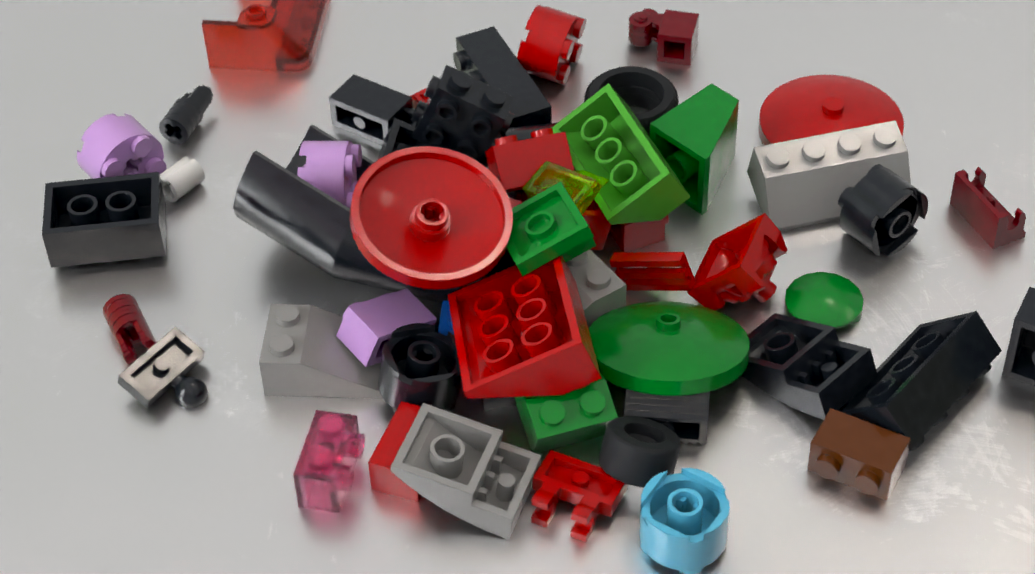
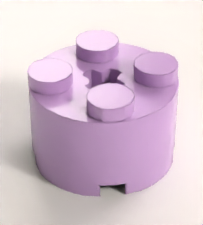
M108 114L96 120L87 128L81 138L84 142L81 152L77 150L78 164L91 179L159 172L161 174L166 170L161 143L133 116L128 114L118 117L115 114Z
M303 141L299 156H306V164L303 167H298L297 176L350 208L352 194L358 182L356 167H361L362 163L361 145L353 144L351 141Z

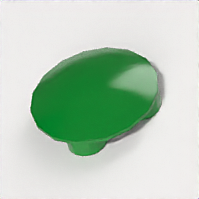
M827 272L804 274L793 280L786 289L785 304L789 313L795 318L841 328L848 324L859 322L862 316L864 299L859 288L849 279L838 274Z

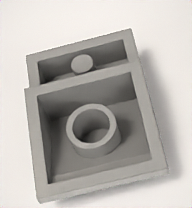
M423 403L391 465V472L417 493L445 511L487 532L509 540L532 489V478L539 468L541 455L502 442L503 431Z

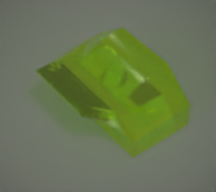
M545 161L522 189L529 198H532L561 181L578 210L583 214L600 189L609 180L585 170L572 171Z

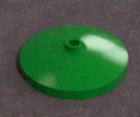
M666 301L631 304L605 313L589 327L600 373L607 381L636 392L663 396L693 395L709 392L724 387L739 378L746 370L749 361L750 342L745 330L730 317L710 308L694 304Z

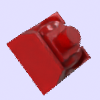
M764 213L713 239L695 274L694 279L696 282L692 290L687 291V293L701 305L712 310L724 307L726 302L733 304L738 301L745 302L750 299L751 295L760 303L767 301L777 289V286L770 280L777 265L776 258L787 252L781 231Z

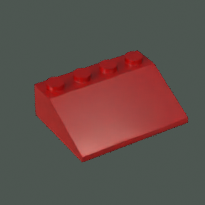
M562 255L524 276L521 275L518 267L514 265L448 294L463 390L467 399L564 395L573 390L584 388L590 383L601 379L577 284Z

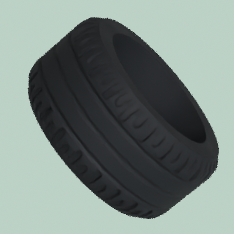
M637 66L618 67L600 74L589 84L584 96L585 102L609 83L628 106L642 107L650 110L634 114L649 137L650 123L678 106L679 102L677 90L669 79L654 70Z

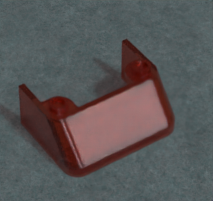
M272 0L270 6L260 4L248 6L240 13L237 22L203 20L202 29L209 68L284 72L306 70L313 63L331 0Z

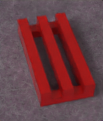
M614 252L609 261L611 267H616L614 273L627 285L626 291H691L696 282L684 252ZM628 267H647V268H628ZM662 267H680V268H662Z

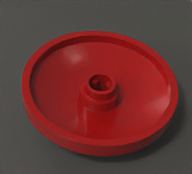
M812 75L786 82L766 97L759 113L758 131L762 144L768 145L896 120L903 137L904 120L899 107L893 99L879 88L867 82L840 75Z
M410 147L394 151L378 159L359 178L352 194L350 206L351 232L363 256L386 276L403 284L423 289L460 287L486 275L498 264L504 255L513 226L511 202L506 190L497 177L475 159L460 152L441 147Z

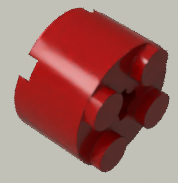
M537 5L525 27L526 30H529L526 41L521 40L517 59L527 73L565 85L571 70L570 62L576 64L582 52L583 44L577 42L583 35L586 19L548 6Z

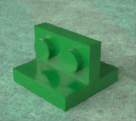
M561 181L512 208L513 226L507 249L522 276L560 255L563 256L565 262H568L597 246L592 238L594 235Z

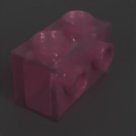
M316 410L293 473L298 507L340 513L346 492H349L353 485L354 469L357 460L361 459L365 447V435L359 433L357 415Z

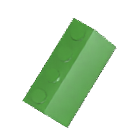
M609 83L552 127L554 134L566 132L573 166L611 225L659 221L691 197L630 107Z

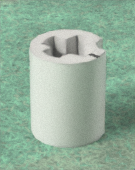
M186 155L160 174L164 197L170 202H176L204 181V171L194 158L189 159Z

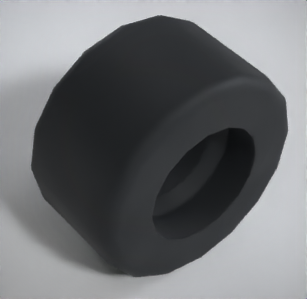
M634 416L614 418L607 424L598 463L603 471L614 479L628 485L644 488L650 479L661 472L668 470L667 475L674 474L681 449V440L674 431L650 419Z

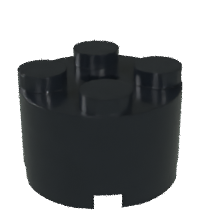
M877 164L854 187L846 188L840 195L838 205L842 207L840 226L844 232L875 255L880 256V253H884L886 256H891L903 249L918 232V229L913 226L919 216L925 219L928 210V199L924 193L899 175Z
M414 323L397 328L392 332L391 338L387 343L385 341L378 387L382 398L393 408L394 413L401 401L418 406L426 403L448 412L455 408L462 378L455 337L452 333L448 331L446 336L436 332V326Z

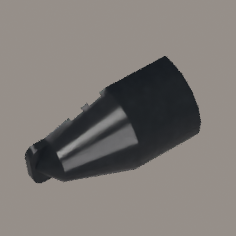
M314 125L309 127L303 141H339ZM301 144L286 169L260 152H253L236 190L233 205L236 217L334 278L393 292L407 288L415 297L442 303L443 300L448 301V294L514 266L513 263L502 257L498 264L483 277L469 284L450 289L417 288L386 276L377 270L357 247L350 227V208L297 176L298 167H303L306 164V156H299ZM363 155L361 167H356L357 181L365 170L374 163Z

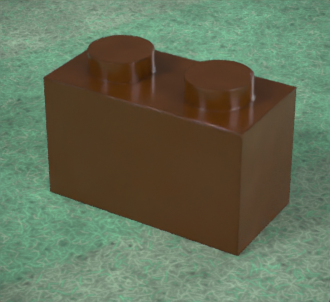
M830 408L811 441L807 470L817 473L823 478L832 479L858 489L864 494L873 495L887 501L906 466L911 438Z

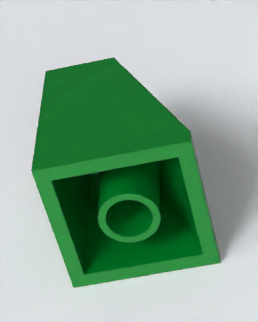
M712 83L650 123V138L691 196L684 204L701 215L708 211L735 157L739 100Z

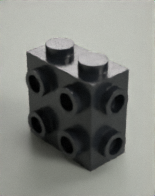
M446 65L440 78L434 75L431 78L424 93V96L428 97L427 102L425 103L420 100L411 118V121L416 122V126L411 137L432 147H441L460 152L481 163L486 156L485 151L495 146L494 140L498 139L496 137L499 132L503 134L507 132L514 117V114L509 112L514 97L469 76L463 71Z

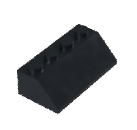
M977 311L920 324L876 369L878 376L838 411L911 438L908 452L913 451L924 443V435L933 426L946 419L948 416L947 410L970 392L969 386L991 369L990 363L1002 350Z

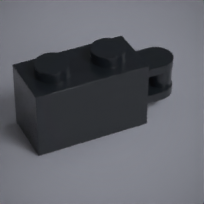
M355 74L329 97L332 125L380 145L383 144L384 138L395 118L414 127L416 126V122L411 121L415 111L413 110L411 96Z

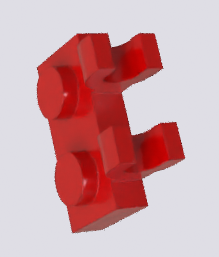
M550 450L532 478V490H535L536 493L531 499V505L536 506V509L531 516V523L547 528L554 516L557 502L561 499L576 505L571 513V519L576 522L570 531V537L587 542L595 526L598 514L611 517L626 493L628 484L614 479L599 466Z

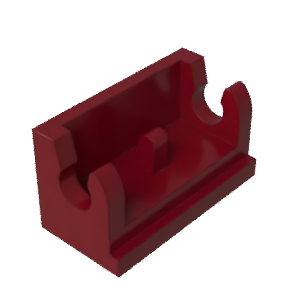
M980 167L976 168L975 178L971 182L965 170L955 172L950 204L992 249L1025 238V213L1018 208L1015 211L1014 218L984 187L986 174Z

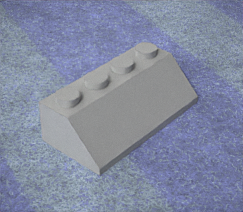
M896 120L754 147L747 169L762 214L766 213L780 231L840 220L842 209L838 205L840 195L846 188L854 187L877 164L890 169L911 184L908 150Z

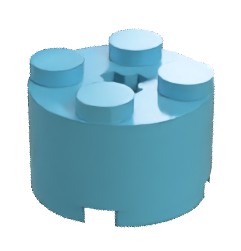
M682 468L681 473L667 475V470L650 479L642 491L640 506L641 549L654 561L665 567L680 570L684 574H698L705 566L719 558L726 547L730 512L729 501L725 495L724 486L713 475L695 468Z

